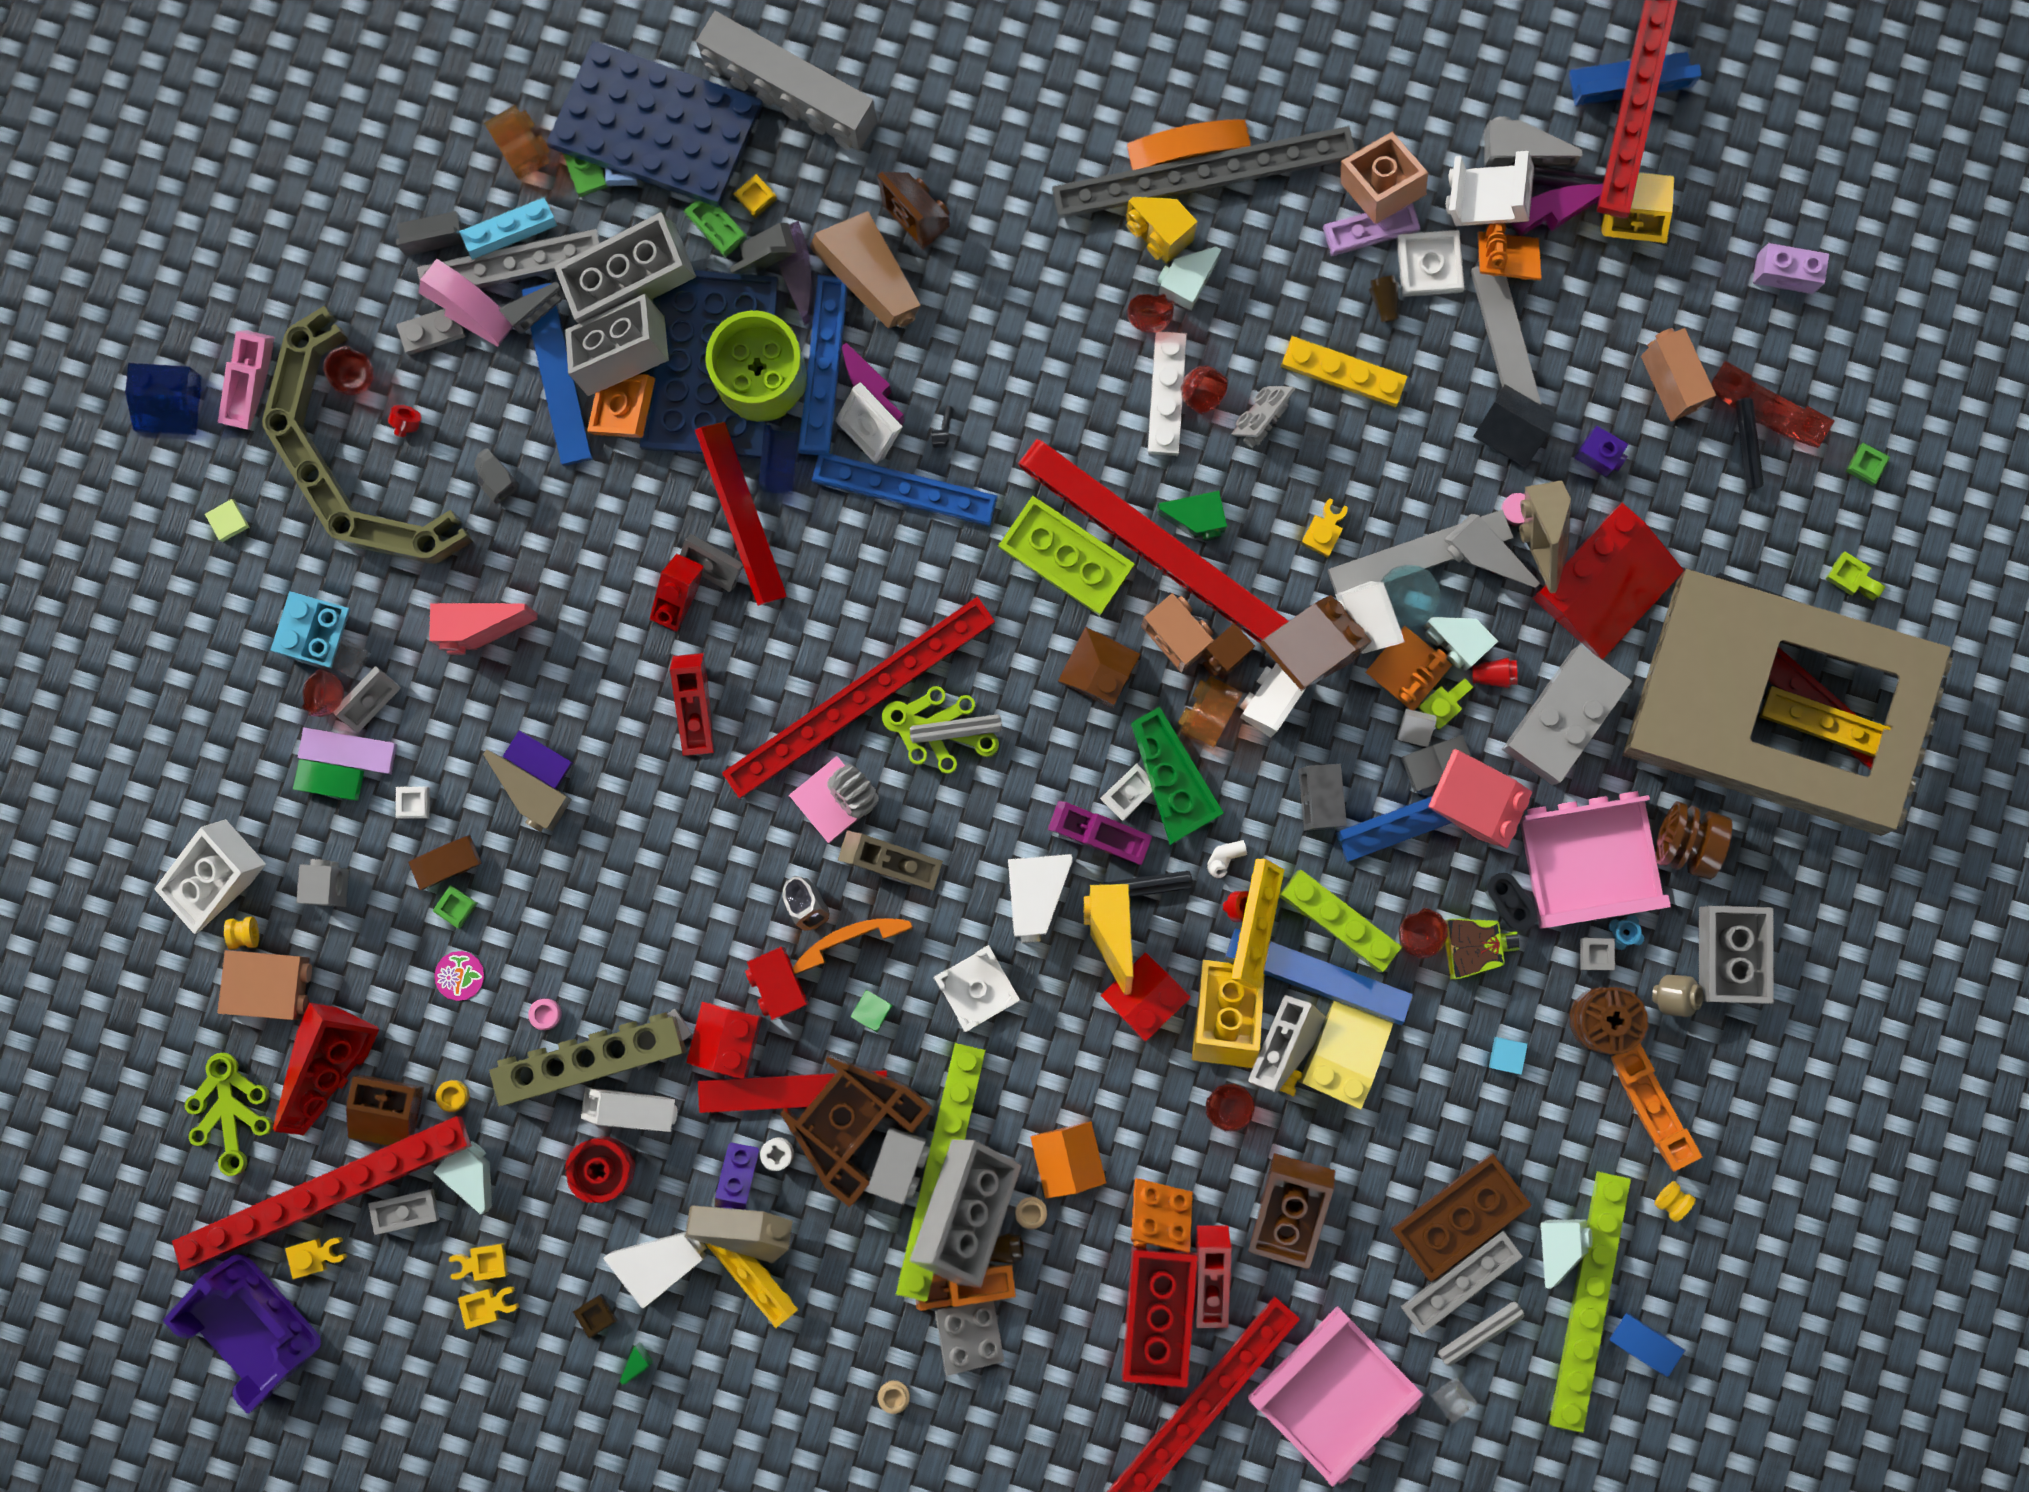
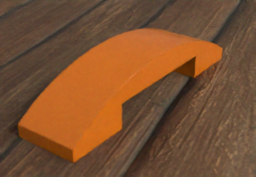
M1234 119L1202 122L1161 131L1128 143L1127 150L1131 168L1135 170L1248 147L1251 144L1246 121Z
M890 918L866 920L848 925L832 932L815 943L799 958L792 969L794 974H799L827 962L822 952L823 950L876 929L880 930L883 939H887L914 927L911 921Z
M1639 1043L1633 1050L1612 1056L1611 1059L1634 1109L1671 1170L1675 1172L1702 1158L1687 1128H1683L1653 1073L1655 1069L1642 1045Z

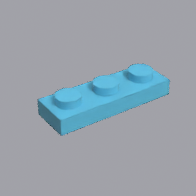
M541 198L459 232L473 260L553 228L557 224L545 198Z

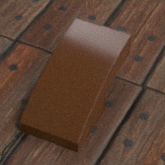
M470 835L438 847L408 862L419 890L428 889L450 877L458 876L482 864Z

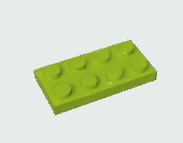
M1034 496L1030 498L998 545L1000 550L1099 616H1101L1135 566V563Z

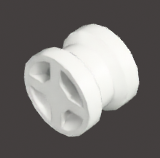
M776 1137L767 1141L760 1151L762 1164L772 1171L784 1169L792 1162L794 1157L792 1144L784 1138Z

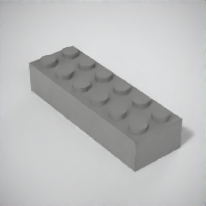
M715 10L696 40L704 68L717 77L723 75L729 78L731 84L742 91L748 89L754 92L756 97L761 99L766 105L772 106V104L779 106L782 108L783 113L791 119L798 120L800 118L809 123L808 126L816 133L824 135V133L829 134L835 138L834 140L837 144L849 150L852 147L860 151L877 123L873 98Z

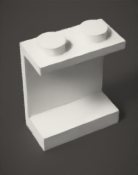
M1529 151L1516 152L1515 166L1466 169L1462 157L1455 156L1454 169L1449 171V185L1452 188L1451 195L1446 197V212L1451 214L1455 226L1529 221L1534 166Z

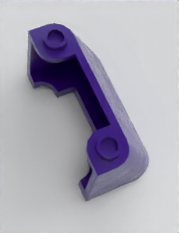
M244 1255L231 1256L202 1275L162 1320L175 1335L181 1338L190 1339L201 1333L239 1375L241 1380L233 1387L232 1393L237 1404L247 1415L259 1407L318 1350L321 1343L320 1336L256 1264Z

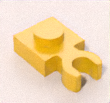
M1332 499L1327 500L1323 507L1324 518L1317 515L1314 516L1301 542V545L1327 558L1343 528L1335 524L1345 517L1348 507L1344 506L1339 514H1333L1330 511Z
M342 1237L328 1240L323 1247H321L320 1239L318 1238L285 1248L292 1278L296 1279L326 1270L325 1260L337 1263L346 1259V1254L338 1256L332 1251L334 1244L343 1241Z
M504 1243L471 1248L470 1258L464 1254H456L449 1258V1262L459 1261L463 1267L461 1272L451 1274V1279H461L470 1272H473L474 1281L508 1275Z
M506 1287L500 1290L496 1296H493L492 1289L488 1288L459 1297L458 1302L465 1328L469 1329L498 1320L497 1310L509 1313L519 1308L518 1303L508 1305L504 1301L505 1295L514 1292L515 1288Z

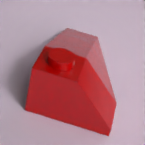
M309 1002L297 1030L273 1130L275 1132L304 1136L328 1106L327 1100L338 1087L343 1088L348 1082L346 1077L357 1064L361 1066L368 1057L379 1028L338 1007Z

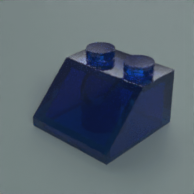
M128 363L125 395L133 430L135 432L196 436L202 376L188 366Z

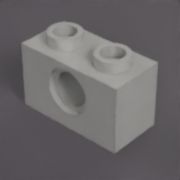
M311 859L310 865H299L297 903L346 907L349 869L339 868V862Z

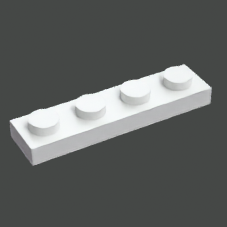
M1156 332L1147 454L1178 456L1186 333Z

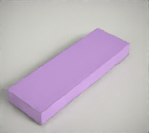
M1413 203L1377 224L1366 213L1325 224L1323 230L1331 256L1397 238L1398 234L1419 232L1420 225Z
M303 727L297 758L392 774L397 744Z

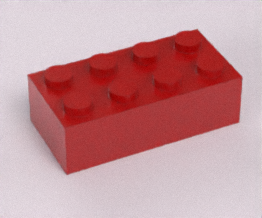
M1132 1246L1121 1372L1123 1381L1187 1387L1198 1260L1195 1252L1185 1253L1177 1250L1156 1248L1137 1249Z

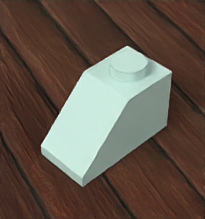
M1213 247L1174 259L1170 268L1167 266L1163 268L1157 280V283L1161 284L1159 295L1191 311L1219 260L1221 249Z
M471 1141L472 1147L446 1157L434 1173L479 1214H483L492 1207L490 1162L484 1157L486 1152L478 1144Z
M1547 1220L1541 1223L1545 1288H1553L1558 1285L1588 1253V1247H1592L1591 1228H1587L1586 1220Z

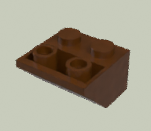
M365 1075L353 1076L346 1105L348 1138L389 1146L414 1135L424 1087Z

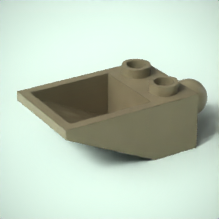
M1562 480L1525 487V500L1520 502L1521 513L1524 518V524L1520 525V537L1523 543L1528 544L1550 593L1557 591L1569 549L1571 498Z

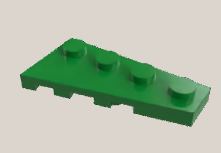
M1158 707L1133 721L1131 726L1169 844L1175 843L1224 814L1161 708Z

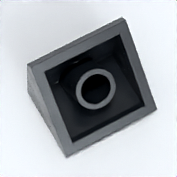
M1504 384L1473 437L1526 468L1548 436L1558 415Z

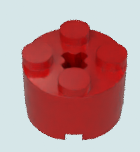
M596 1137L580 1143L571 1151L566 1161V1181L571 1192L579 1199L589 1203L607 1202L624 1193L630 1186L634 1177L636 1163L630 1150L621 1141L612 1137ZM603 1163L606 1174L597 1176L595 1173L598 1169L595 1164Z

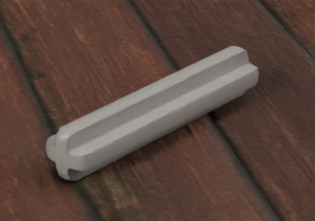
M996 714L916 725L910 727V737L912 743H921L994 733L1002 730L1000 715Z
M1516 1302L1510 1303L1439 1350L1440 1358L1445 1365H1453L1524 1318L1523 1310Z

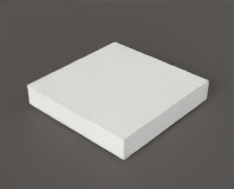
M1459 230L1398 234L1397 245L1402 297L1462 293L1465 290Z
M861 382L852 388L835 420L876 464L885 458L903 427Z

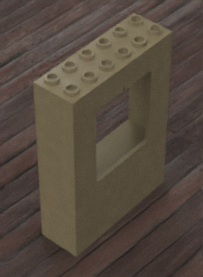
M1685 569L1676 582L1622 756L1883 836L1896 830L1897 826L1902 827L1905 821L1907 809L1903 808L1906 796L1910 797L1916 785V779L1912 778L1915 766L1919 767L1925 755V748L1921 746L1924 736L1930 735L1935 719L1930 716L1933 707L1939 705L1944 689L1940 687L1942 677L1948 675L1953 658L1949 657L1951 647ZM1779 642L1791 643L1891 673L1898 677V683L1885 725L1891 727V729H1884L1868 777L1751 741L1750 736Z

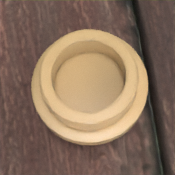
M1026 1197L1016 1207V1219L1022 1227L1036 1229L1043 1225L1047 1218L1046 1206L1036 1197Z
M900 1381L886 1382L878 1393L880 1407L890 1414L902 1412L908 1406L910 1400L908 1388Z

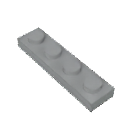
M1500 1230L1400 1307L1417 1330L1423 1334L1523 1256L1505 1232Z

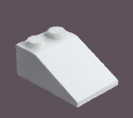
M225 819L200 827L155 887V891L186 926L196 934L253 882L266 863Z

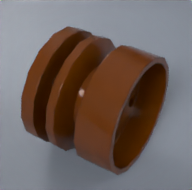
M1676 801L1669 809L1658 834L1655 853L1656 863L1663 866L1671 863L1673 869L1679 870L1687 861L1688 873L1708 880L1713 879L1720 870L1729 848L1732 835V819L1708 811L1700 820L1699 808L1695 806L1687 808L1685 803Z
M1621 987L1593 988L1585 991L1574 1001L1569 1013L1570 1028L1574 1038L1584 1048L1596 1053L1623 1054L1633 1050L1644 1039L1648 1029V1014L1643 1002L1633 992ZM1607 1016H1613V1018L1618 1019L1617 1025H1611V1023L1606 1022Z

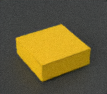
M757 174L734 193L735 198L754 218L777 200V196Z

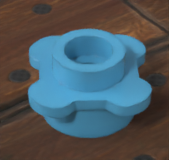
M1629 915L1621 921L1616 919L1610 921L1608 928L1613 932L1616 949L1623 950L1627 945H1641L1643 943L1644 936L1641 934L1639 919L1636 916ZM1625 929L1629 931L1628 935H1624Z

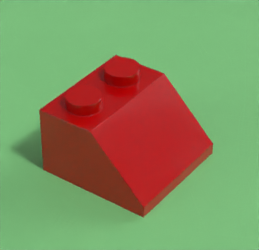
M1145 952L1132 964L1131 995H1124L1119 984L1115 981L1100 996L1146 1042L1191 997Z
M702 1002L686 1063L741 1079L748 1078L763 1016Z

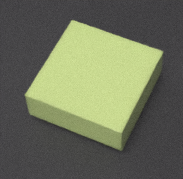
M233 499L205 514L221 542L249 528L242 512Z

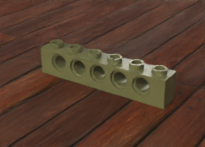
M667 1012L649 1017L650 1023L638 1026L637 1021L618 1026L620 1032L608 1035L607 1030H602L589 1034V1041L577 1044L575 1038L558 1043L559 1049L547 1053L546 1047L527 1052L529 1058L517 1061L516 1056L497 1061L498 1067L489 1069L498 1106L512 1104L636 1068L637 1066L687 1053L676 1016L668 1017ZM646 1031L653 1033L656 1038V1043L650 1050L645 1049L640 1042L642 1034ZM616 1040L621 1041L625 1045V1053L621 1058L614 1057L611 1052V1046ZM586 1049L591 1050L595 1056L594 1063L590 1067H586L581 1062V1054ZM555 1058L561 1059L564 1063V1071L559 1076L551 1071V1063ZM525 1067H529L534 1074L533 1081L528 1085L523 1083L520 1077L521 1071Z

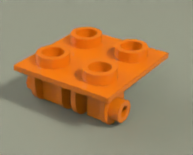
M1505 223L1488 224L1486 232L1478 231L1480 274L1541 281L1539 238L1506 235Z
M1404 625L1401 633L1405 642L1386 647L1365 673L1408 709L1415 710L1450 669L1452 664L1446 660L1448 656L1440 649L1435 651Z
M1135 1178L1131 1241L1134 1243L1133 1247L1145 1249L1146 1244L1190 1253L1193 1192Z

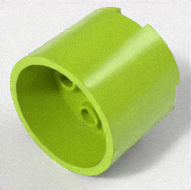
M744 311L734 314L718 325L708 341L706 366L709 376L725 405L740 415V417L758 422L775 420L786 415V412L803 396L807 384L805 360L794 332L777 316L763 311ZM758 366H762L761 375L756 376L754 372H757Z

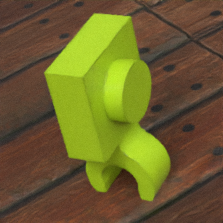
M1845 551L1841 553L1825 578L1851 596L1858 589L1862 595L1872 601L1876 597L1879 598L1885 589L1883 584L1867 576L1871 569L1870 566Z
M1466 678L1461 680L1449 692L1441 686L1417 708L1422 713L1435 715V728L1439 730L1462 710L1457 701L1468 693L1473 686Z

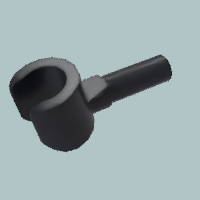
M946 406L941 424L942 430H932L933 448H944L949 445V424L954 409L952 406Z

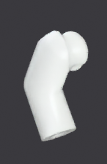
M1244 840L1221 845L1214 849L1207 867L1208 872L1214 878H1222L1226 875L1231 859L1247 855Z

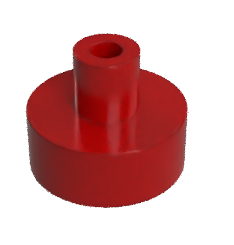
M395 405L391 408L388 422L395 428V435L406 437L407 432L418 430L422 416L412 407Z
M1234 891L1228 896L1227 901L1223 903V911L1228 914V917L1233 922H1243L1248 891Z

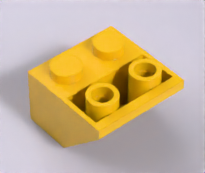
M1639 172L1628 218L1624 219L1603 214L1600 230L1602 234L1607 237L1666 243L1672 216L1674 176Z
M1132 197L1128 201L1126 216L1128 223H1126V226L1135 237L1141 236L1148 244V251L1155 259L1159 260L1161 258L1168 264L1194 241L1198 221L1177 199Z

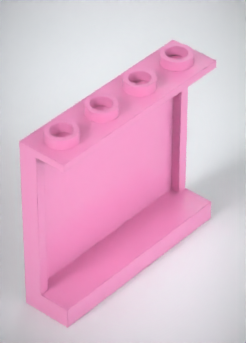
M1638 791L1619 794L1620 800L1608 802L1607 796L1588 799L1589 805L1580 807L1577 806V801L1558 804L1559 810L1547 812L1546 806L1527 810L1528 815L1521 817L1520 826L1539 928L1671 907L1669 895H1663L1655 858L1645 801L1650 800L1649 795L1639 797Z
M1337 1306L1247 1397L1333 1487L1337 1482L1342 1484L1353 1473L1352 1467L1360 1459L1365 1461L1372 1455L1376 1449L1374 1444L1382 1436L1384 1438L1389 1437L1399 1425L1397 1421L1405 1413L1410 1415L1421 1404L1419 1399L1423 1394Z

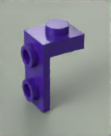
M737 1143L728 1144L715 1195L716 1208L748 1210L749 1192L759 1155L758 1147Z

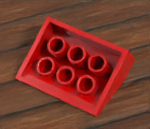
M1622 502L1564 563L1557 591L1550 593L1545 584L1532 599L1588 650L1603 660L1681 575L1684 569L1649 526Z

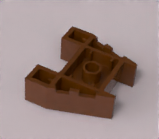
M829 1054L825 1061L836 1069L837 1073L799 1118L786 1107L780 1114L819 1175L825 1188L850 1208L867 1188L871 1180L869 1176L848 1160L886 1113L912 1133L932 1109V1105L907 1084Z

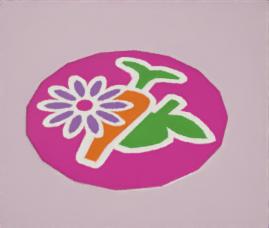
M464 951L451 952L444 956L437 964L434 973L435 984L439 992L446 998L455 1001L467 1000L474 996L481 988L484 980L483 967L479 959L471 953Z

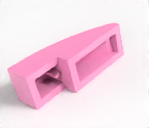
M436 259L420 279L419 294L445 308L444 316L498 347L513 326L499 311L500 307L472 282L440 260Z
M247 330L236 331L231 362H226L218 423L250 429L265 385L275 337Z

